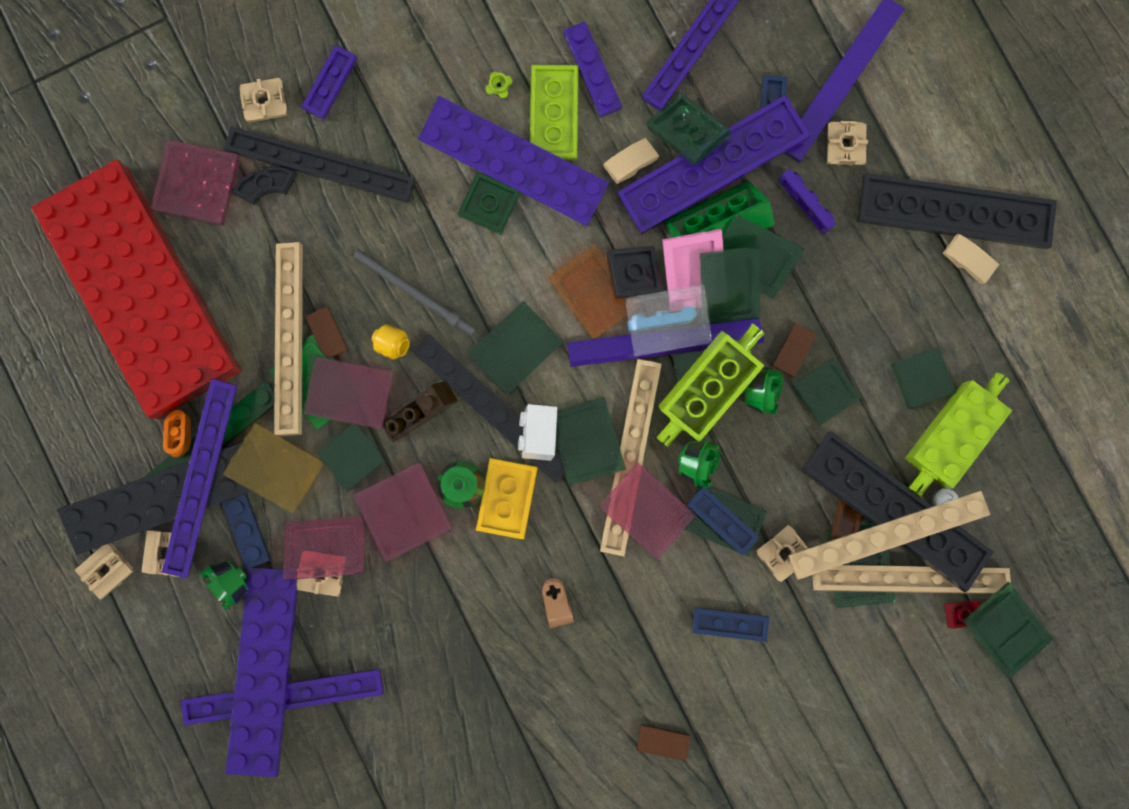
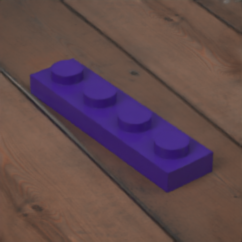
M586 21L564 29V36L599 117L602 118L621 110V102Z

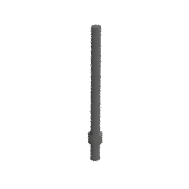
M359 249L355 251L353 257L439 314L452 327H458L471 337L474 335L477 328L463 320L462 315L456 311L451 312Z

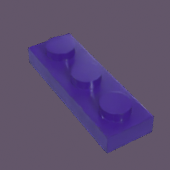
M335 45L302 104V109L325 120L357 62V56Z
M790 168L781 175L778 182L821 234L824 235L836 225L834 216L828 209H824L819 204L817 195L804 186L802 177Z

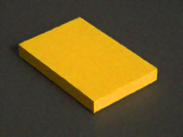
M489 459L476 531L524 540L538 467Z

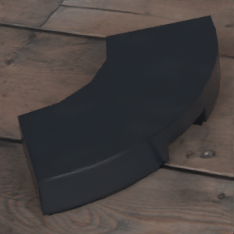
M267 167V169L254 173L251 172L243 177L235 185L231 193L255 205L261 197L269 193L278 192L287 195L298 174L287 168Z

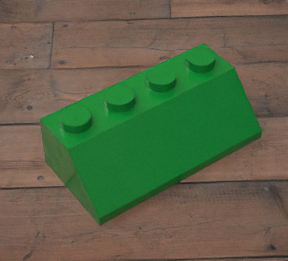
M748 180L680 212L665 221L664 225L671 238L721 229L724 249L756 233L765 231L767 228L775 225L770 201Z

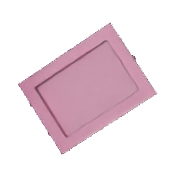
M721 229L662 239L671 312L683 310L686 306L696 308L728 302Z

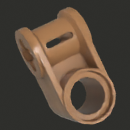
M557 578L546 580L543 585L542 595L550 629L574 623L570 602L567 599L563 583ZM550 585H554L557 589L560 588L556 596H553L552 593H547L550 590Z

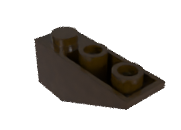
M446 381L436 383L426 388L380 423L393 443L457 403L458 400Z

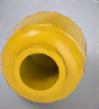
M385 324L376 329L372 335L373 349L384 357L395 360L404 356L408 351L410 342L406 332L402 329Z

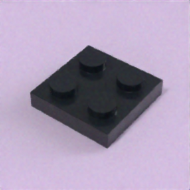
M655 246L608 250L606 255L615 299L660 295L663 293L664 289Z

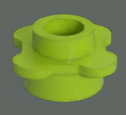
M492 72L489 85L486 86V92L489 95L496 94L500 98H506L508 96V88L512 84V78L502 73Z

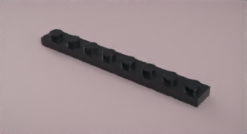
M232 126L224 146L227 152L406 203L410 201L415 184V179L409 176Z
M428 334L412 352L518 448L519 436H523V427L519 425L520 417ZM556 450L555 456L551 461L530 459L555 483L571 466Z

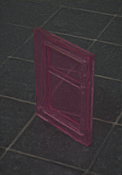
M315 357L311 380L308 385L309 389L304 415L382 429L393 372Z
M638 462L625 474V477L599 506L603 512L656 560L662 556L696 516Z
M356 516L285 523L283 580L364 573V517Z

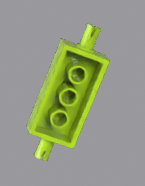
M752 324L739 341H735L723 331L719 333L659 404L658 407L670 418V422L657 436L658 440L669 447L681 431H687L699 442L765 366L751 355L750 351L765 334L762 330H759L757 326Z
M996 372L985 388L973 380L964 382L959 386L904 458L920 470V474L911 486L908 487L911 491L922 497L933 481L943 489H954L1013 411L997 398L1006 384L1009 383L1007 377L1003 380L1004 375Z

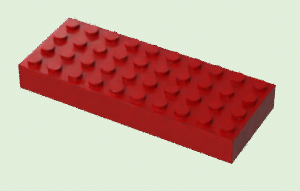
M116 159L31 207L148 418L160 419L207 392L211 379L226 381L242 372L240 365L128 167Z

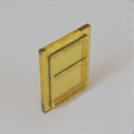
M255 423L248 435L244 437V441L234 457L231 458V462L223 475L294 513L305 493L310 489V485L324 462Z

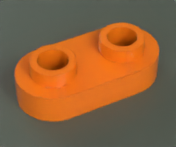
M175 410L168 414L164 421L163 449L172 457H181L190 447L191 418L183 411Z

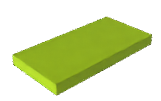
M531 65L530 142L564 160H577L578 65Z

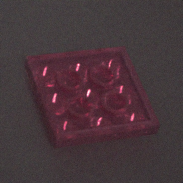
M168 140L151 210L224 226L240 156L238 154Z
M421 463L353 495L385 562L453 529Z

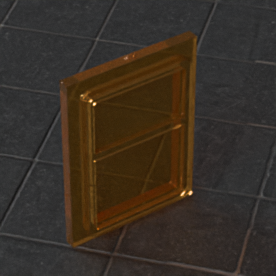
M596 244L570 260L569 263L548 277L592 339L608 331L609 328L640 307L635 297L615 299L608 261Z

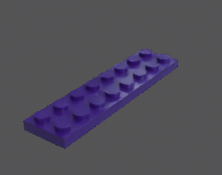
M784 95L617 193L642 235L809 139L810 134L789 99Z
M438 96L418 140L587 227L609 186V182L441 96Z
M248 568V590L245 594L225 774L279 776L298 594V570Z

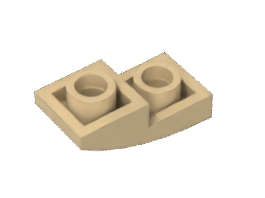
M644 138L617 153L606 161L603 166L616 184L635 176L639 169L656 162L659 155L648 140Z
M956 234L943 252L957 268H964L978 283L986 284L999 266L985 251L960 234Z

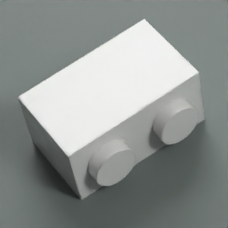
M528 404L525 411L520 413L519 425L523 427V436H519L518 450L522 451V458L551 461L555 456L557 407Z

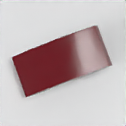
M997 598L944 603L947 628L956 629L1001 623Z

